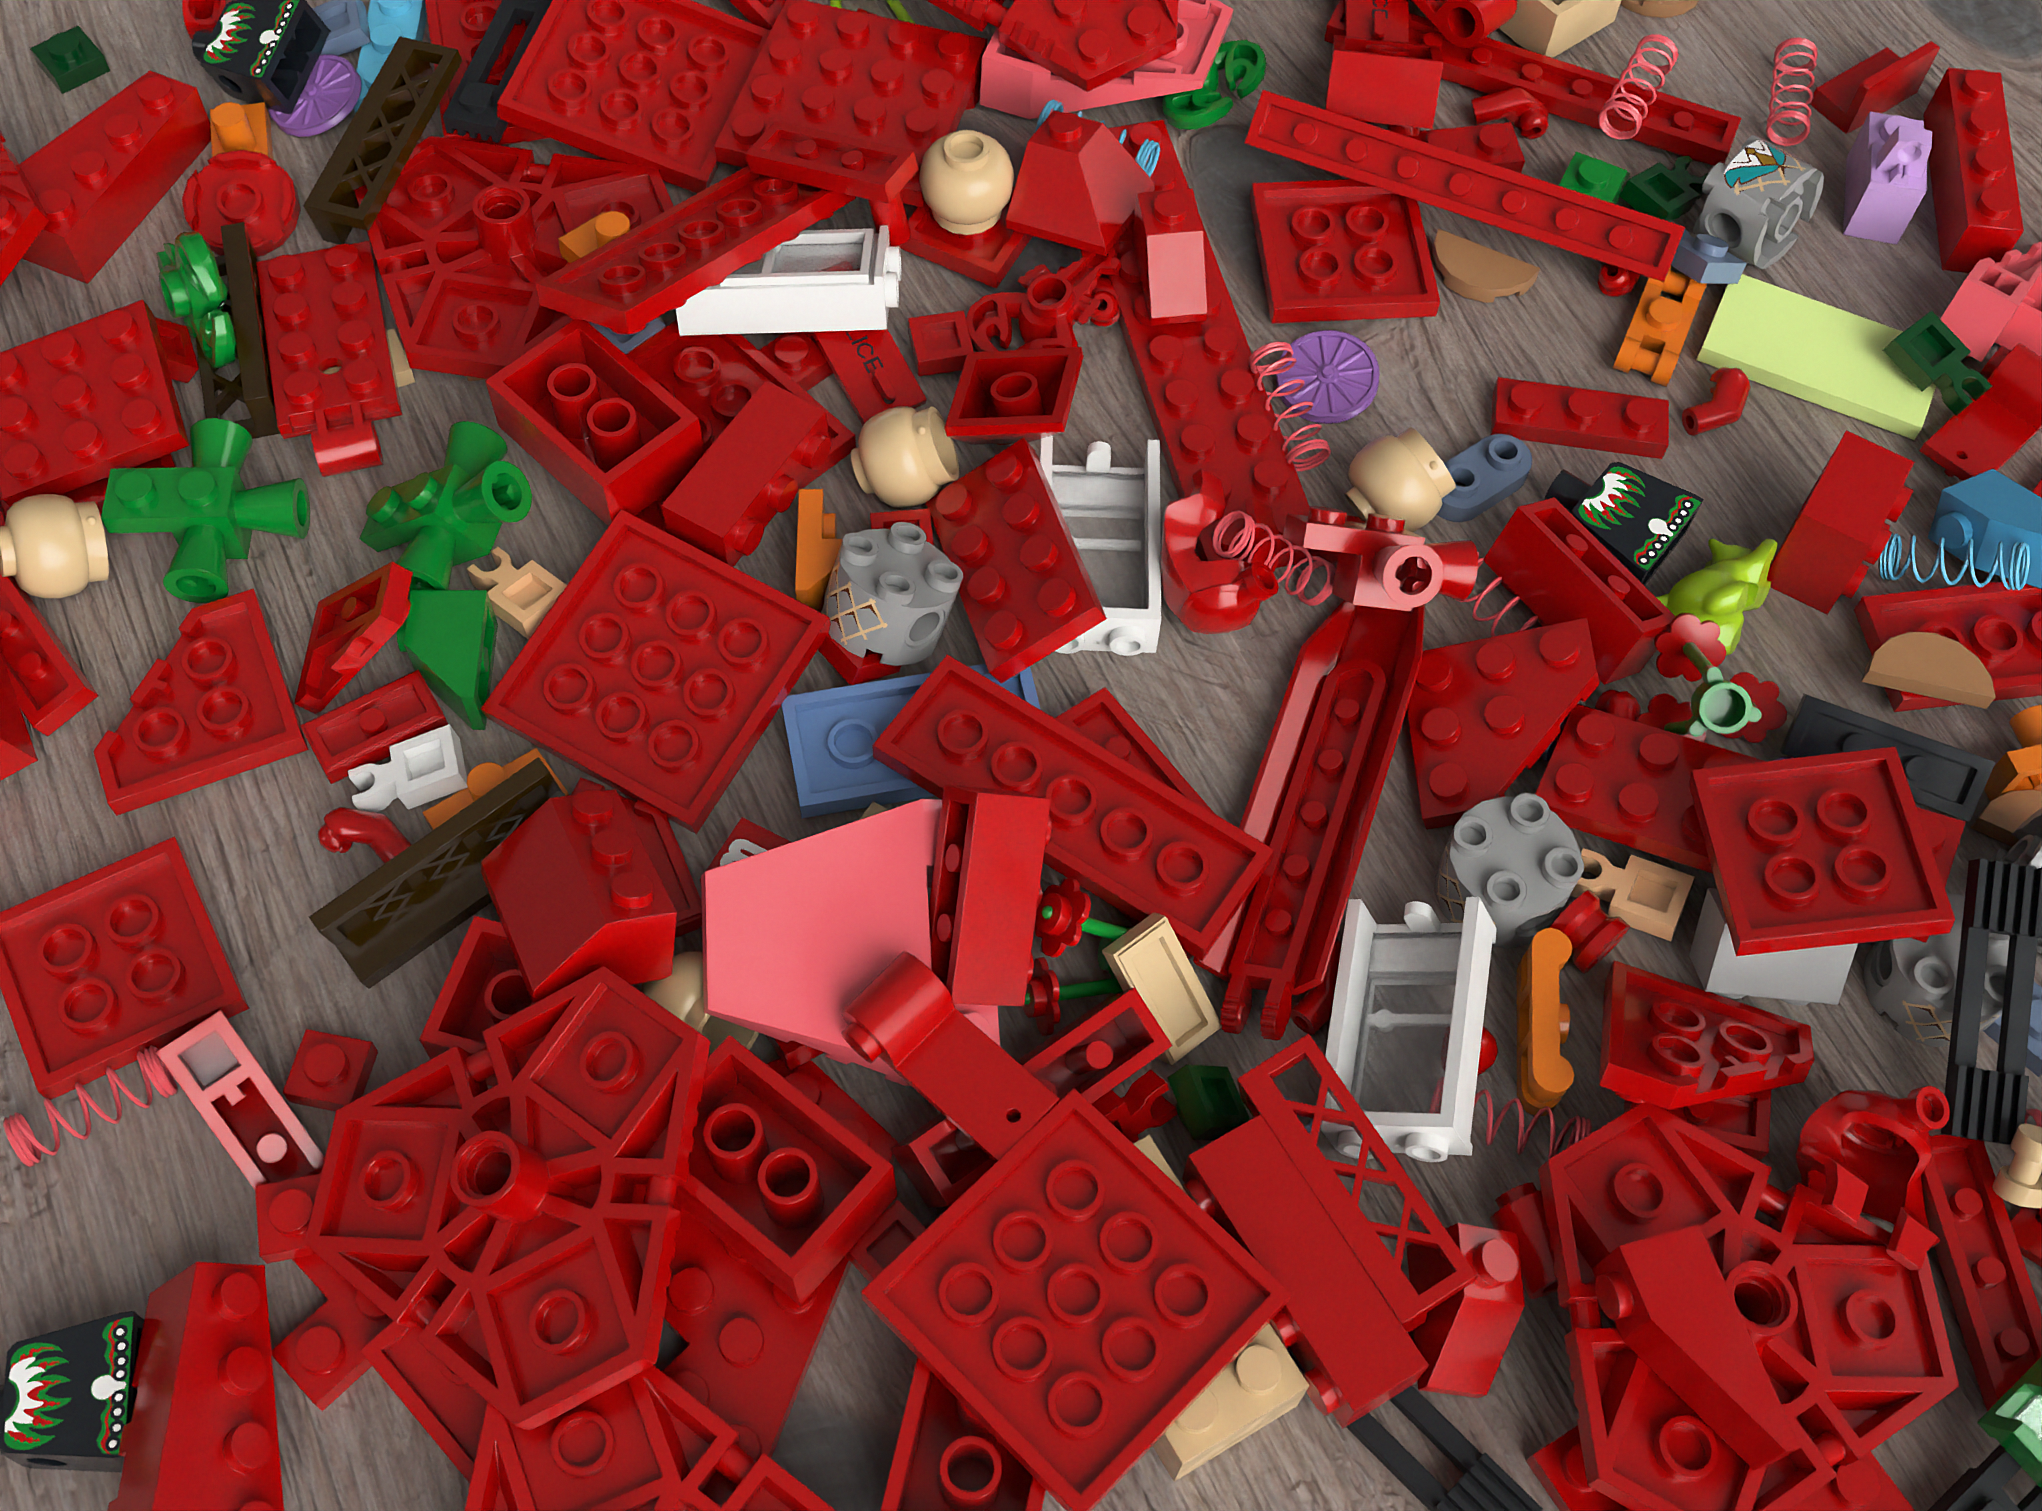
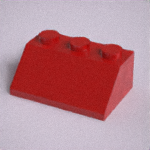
M616 789L606 791L587 790L576 795L549 798L481 861V874L533 1002L542 1000L603 966L631 985L665 979L672 975L677 911Z

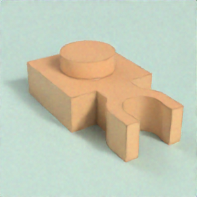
M497 546L491 551L497 569L485 572L472 564L467 568V572L474 587L478 590H487L495 615L529 640L567 585L533 560L517 570L513 566L510 556Z
M1583 848L1581 857L1584 862V871L1594 874L1597 878L1584 879L1580 877L1570 896L1577 898L1585 891L1591 890L1600 900L1611 903L1608 911L1610 917H1621L1631 928L1671 941L1691 892L1695 876L1634 855L1630 856L1626 868L1622 869L1613 866L1604 855Z

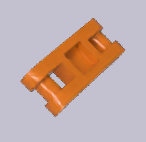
M1670 266L1664 282L1648 278L1612 367L1629 374L1630 369H1634L1651 375L1650 382L1667 387L1698 305L1707 286V283H1698L1685 274L1670 270L1672 266ZM1661 291L1681 297V303L1660 296Z
M1544 928L1536 933L1529 944L1528 951L1522 956L1517 967V1098L1520 1100L1523 1110L1534 1116L1546 1106L1550 1107L1553 1111L1574 1080L1573 1067L1567 1059L1560 1055V1044H1565L1569 1033L1570 1009L1568 1004L1560 1003L1559 992L1560 970L1571 956L1572 944L1566 934L1554 928ZM1545 1111L1541 1116H1546L1549 1113Z

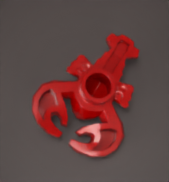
M1111 249L1106 256L1081 250L1083 257L1076 262H1072L1066 268L1061 269L1057 274L1051 273L1045 264H1039L1034 269L1027 271L1025 276L1019 277L1017 281L1027 290V293L999 292L983 296L970 306L966 316L972 345L979 352L998 351L990 342L992 337L998 336L1000 338V346L1007 350L1012 341L1011 318L1019 319L1020 335L1025 343L1016 350L1078 347L1072 326L1075 322L1080 325L1087 324L1088 320L1094 315L1095 310L1099 307L1100 300L1090 298L1092 290L1098 284L1097 280L1101 274L1117 275L1120 271L1121 261L1116 258V251Z

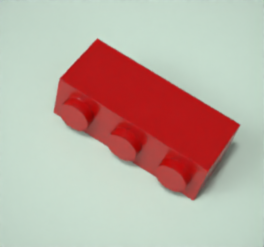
M765 380L661 505L666 532L732 567L736 565L743 555L749 556L752 554L762 539L764 528L776 513H783L790 507L796 496L799 484L811 470L817 471L826 461L831 449V440L828 438L826 410Z
M1555 497L1517 507L1483 559L1498 577H1502L1500 582L1502 586L1509 592L1520 596V599L1535 615H1538V620L1542 627L1587 618L1599 680L1604 685L1640 673L1657 651L1654 645L1655 637L1660 632L1669 631L1670 623L1676 617Z
M944 785L929 902V927L932 972L948 989L954 1004L1024 1006L1027 984L1032 978L1034 969L1031 949L1036 911L1043 898L1040 880L1044 849L1049 843L1052 830L1049 816L1051 799L1012 790Z

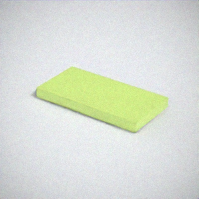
M1744 274L1741 275L1738 284H1727L1696 359L1719 369L1722 367L1739 368L1747 375L1749 380L1912 440L1916 439L1923 427L1936 389L1933 383L1924 391H1921L1883 351L1903 331Z

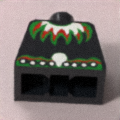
M232 0L225 5L213 30H199L194 34L192 51L195 58L200 61V65L231 97L253 104L265 102L266 107L269 109L292 114L331 31L306 0Z
M1621 462L1610 463L1592 486L1563 469L1552 482L1544 498L1546 500L1555 497L1644 586L1686 535L1704 500L1691 492Z
M134 1311L121 1312L15 1342L7 1351L4 1385H0V1454L23 1467L33 1469L122 1473L125 1457L118 1456L123 1427L132 1421L138 1391L132 1386L144 1319Z

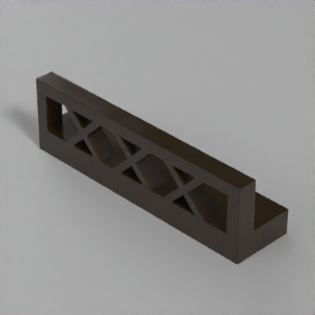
M399 36L303 205L324 241L344 244L353 227L367 231L370 230L463 61L458 49ZM429 63L438 64L434 73ZM366 185L368 191L360 206H358L354 190Z
M244 222L221 226L224 255L216 256L215 260L219 275H227L228 278L227 300L221 311L228 312L229 315L233 316L234 334L237 344L235 358L239 359L240 373L232 382L217 375L216 371L219 368H213L208 363L196 336L205 418L221 419V416L236 400H239L246 404L252 418L234 422L244 427L251 434L252 439L280 434L276 419L256 264L259 259Z
M538 757L316 911L309 918L319 933L337 947L360 982L370 989L493 902L481 874V861L549 798L565 796V794Z

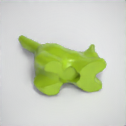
M1714 538L1709 539L1708 546L1712 559L1705 564L1704 569L1687 574L1673 586L1668 594L1657 596L1656 598L1675 616L1681 613H1691L1700 622L1712 620L1720 627L1718 640L1725 646L1726 656L1730 655L1735 651L1740 640L1744 623L1743 611L1758 609L1768 595L1771 582L1767 580V575L1778 543L1773 539H1765L1755 550L1739 545H1726Z

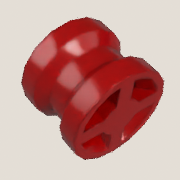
M1587 890L1577 897L1555 919L1549 928L1560 930L1567 935L1572 944L1574 965L1585 974L1595 967L1620 942L1630 929V926L1621 917H1610L1600 908V898L1591 890Z

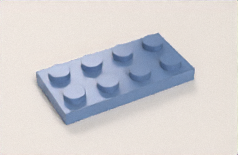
M986 664L968 666L1040 709L1030 667L1001 684L988 672ZM932 672L787 696L781 706L801 819L867 808L872 801L879 805L934 796L874 759L872 749L873 743Z

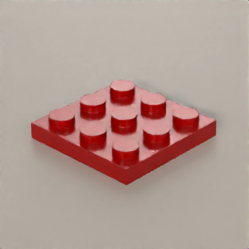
M1352 179L1252 183L1249 200L1271 324L1435 317L1437 315L1441 301L1418 201Z
M143 299L0 352V491L2 499L9 507L13 503L33 495H61L109 477L110 469L132 468L190 446L155 317Z
M1896 746L1703 768L1691 771L1689 788L1736 956L1950 933L1956 919Z
M175 836L0 912V989L37 1091L49 1100L74 1090L76 1082L83 1086L107 1075V1067L115 1071L137 1061L138 1051L144 1054V1049H149L150 1045L158 1050L162 1049L220 1010L224 1012L227 1018H230L250 1009L184 850Z

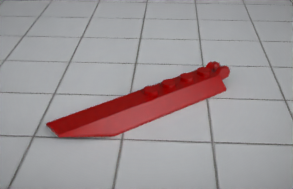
M1344 600L1301 646L1239 829L1275 850L1272 861L1203 961L1195 956L1193 959L1194 964L1229 983L1225 993V1000L1222 1002L1220 1025H1222L1221 1029L1224 1032L1241 1034L1252 1008V989L1268 991L1265 1006L1262 1008L1260 1017L1261 1036H1263V1039L1281 1040L1291 1016L1292 995L1297 996L1323 983L1422 662L1426 604L1413 607L1411 611L1353 605Z

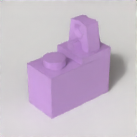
M1869 112L1846 159L1843 235L1898 244L1927 189V160L1932 147V131L1924 129V121L1897 115Z

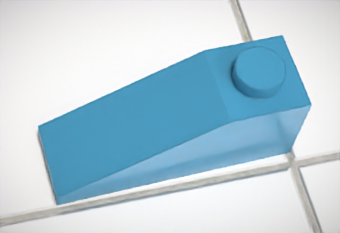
M1994 469L1943 489L1928 539L1939 545L1940 538L1944 537V549L1962 561L1965 560L1969 540L1973 539L1974 568L1990 573L1995 560L1998 542L2002 541L2005 578H2008L2009 559L2013 545L2016 542H2026L2030 549V564L2025 584L2042 589V498ZM1997 566L1994 574L2000 576L1999 568Z

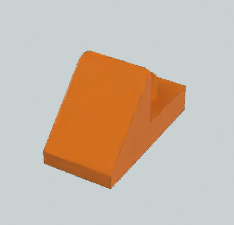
M799 489L795 580L796 600L821 613L824 595L842 539H837L836 513H825L823 489Z

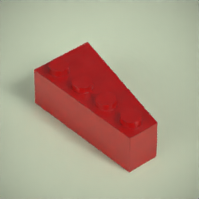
M148 71L21 162L19 165L49 219V222L21 259L88 284L211 142L210 120L197 88L159 73Z
M195 1262L149 1293L132 1386L138 1391L132 1421L123 1427L118 1456L125 1457L118 1496L109 1502L108 1511H284L265 1265Z

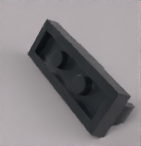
M1807 694L1802 696L1780 749L1782 754L1799 758L1896 746L1914 801L1967 821H1971L1996 763L1984 757Z

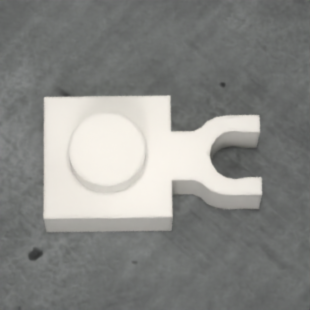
M450 724L389 746L391 761L382 765L365 764L348 770L350 780L359 791L370 788L366 792L353 795V804L358 810L379 812L385 809L398 797L409 810L468 788L460 738Z

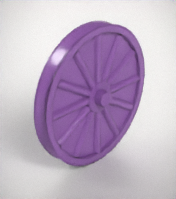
M320 55L292 114H285L268 108L269 114L277 126L291 136L307 137L323 133L345 119L357 104L361 94L360 76L352 64L345 58L336 55Z
M1322 330L1306 334L1290 344L1293 350L1292 358L1296 359V363L1291 369L1276 374V385L1279 387L1295 379L1304 380L1305 384L1300 390L1290 395L1280 396L1287 408L1304 401L1313 403L1310 411L1299 417L1315 423H1339L1354 418L1371 404L1378 390L1380 372L1376 356L1362 340L1345 332ZM1286 350L1283 352L1280 359L1287 353ZM1289 361L1286 365L1282 366L1279 369L1287 367L1292 363V361ZM1294 383L1289 386H1286L1280 391H1278V393L1292 390L1298 387L1301 383ZM1304 405L1292 410V412H1300L1309 407V405Z

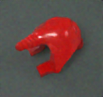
M1201 468L1192 475L1194 489L1191 495L1169 501L1165 508L1161 542V588L1169 609L1189 631L1203 634L1228 633L1251 624L1259 611L1261 602L1268 600L1278 592L1279 586L1274 571L1278 566L1281 555L1274 562L1271 570L1268 567L1270 562L1267 566L1264 564L1271 550V540H1268L1259 546L1252 557L1251 563H1248L1249 555L1256 544L1269 536L1266 530L1258 527L1255 528L1252 548L1242 561L1237 559L1202 561L1197 556L1195 548L1203 528L1216 520L1222 519L1225 511L1222 480ZM1252 496L1244 499L1246 512L1252 517L1254 523L1267 525L1273 532V535L1280 534L1274 521L1271 506ZM1250 536V539H1249V541H1248V543H1247V546H1246L1245 550L1242 552V554H1241L1238 558H1240V557L1245 553L1246 549L1248 548L1249 543H1250V540H1251V536ZM1274 539V552L1271 560L1281 551V539Z
M1933 1086L1915 1088L1909 1092L1906 1098H1898L1877 1090H1845L1823 1103L1810 1115L1801 1128L1797 1144L1796 1162L1801 1173L1800 1183L1823 1195L1821 1206L1842 1222L1854 1225L1858 1222L1860 1214L1894 1227L1887 1247V1253L1909 1270L1921 1269L1927 1251L1940 1242V1238L1930 1230L1928 1225L1921 1174L1932 1158L1928 1131L1943 1128L1949 1120L1950 1108L1945 1095Z

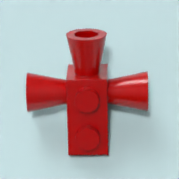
M1310 506L1308 516L1287 513L1283 538L1302 548L1319 550L1320 557L1332 563L1336 568L1332 594L1353 605L1411 611L1413 607H1419L1431 601L1437 593L1458 601H1464L1472 592L1477 578L1478 552L1474 542L1471 540L1424 544L1425 537L1404 529L1405 519L1383 514L1369 513L1366 522L1356 516H1347L1346 511L1321 506Z

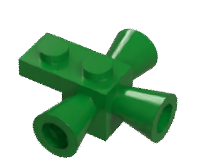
M218 418L203 419L191 426L192 467L110 469L101 514L102 522L108 533L172 532L179 546L164 576L163 585L175 597L194 603H210L225 598L228 595L226 559H248L252 530L305 539L310 525L309 496L302 478L250 489L245 488L239 473L252 446V436L241 425Z
M469 421L453 424L449 430L443 468L430 473H420L414 479L392 487L385 486L376 492L367 505L366 515L369 517L359 539L376 552L411 541L395 562L413 572L408 599H410L411 590H449L452 567L489 555L502 523L522 520L531 508L532 493L527 478L518 467L512 463L502 461L508 451L507 444L498 433L484 425Z

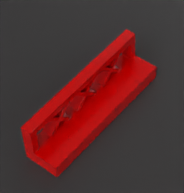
M1309 1033L1237 1078L1241 1100L1253 1118L1259 1114L1263 1116L1407 1333L1426 1322L1428 1311L1477 1280L1478 1275ZM1306 1059L1321 1081L1316 1106L1286 1100L1272 1079ZM1328 1092L1341 1111L1325 1108ZM1297 1115L1313 1119L1310 1134ZM1322 1121L1354 1128L1362 1140L1357 1166L1327 1160L1317 1146ZM1369 1151L1383 1171L1366 1168ZM1337 1175L1355 1178L1352 1195H1350ZM1363 1180L1395 1187L1404 1200L1400 1227L1367 1220L1359 1208ZM1411 1212L1426 1233L1408 1229ZM1379 1236L1397 1240L1394 1258ZM1405 1242L1438 1249L1453 1273L1419 1295L1401 1270Z

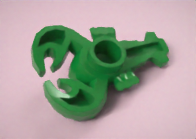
M1247 40L1222 43L1202 89L1164 95L1162 107L1168 124L1180 130L1199 129L1209 126L1227 115L1234 106L1233 100L1229 96L1222 98L1220 92L1216 91L1219 84L1218 71L1225 69L1227 88L1231 92L1237 89V95L1240 100L1254 92L1264 80L1266 72V57L1260 45ZM1240 79H1243V80L1241 81V83H1240V84L1238 85V87H1237L1236 83H1237Z
M198 231L182 232L175 238V245L164 243L165 251L156 253L163 298L174 319L184 317L185 326L188 327V331L193 339L197 336L208 363L213 368H222L234 363L237 352L236 338L228 312L221 311L227 300L228 288L219 275L215 256Z

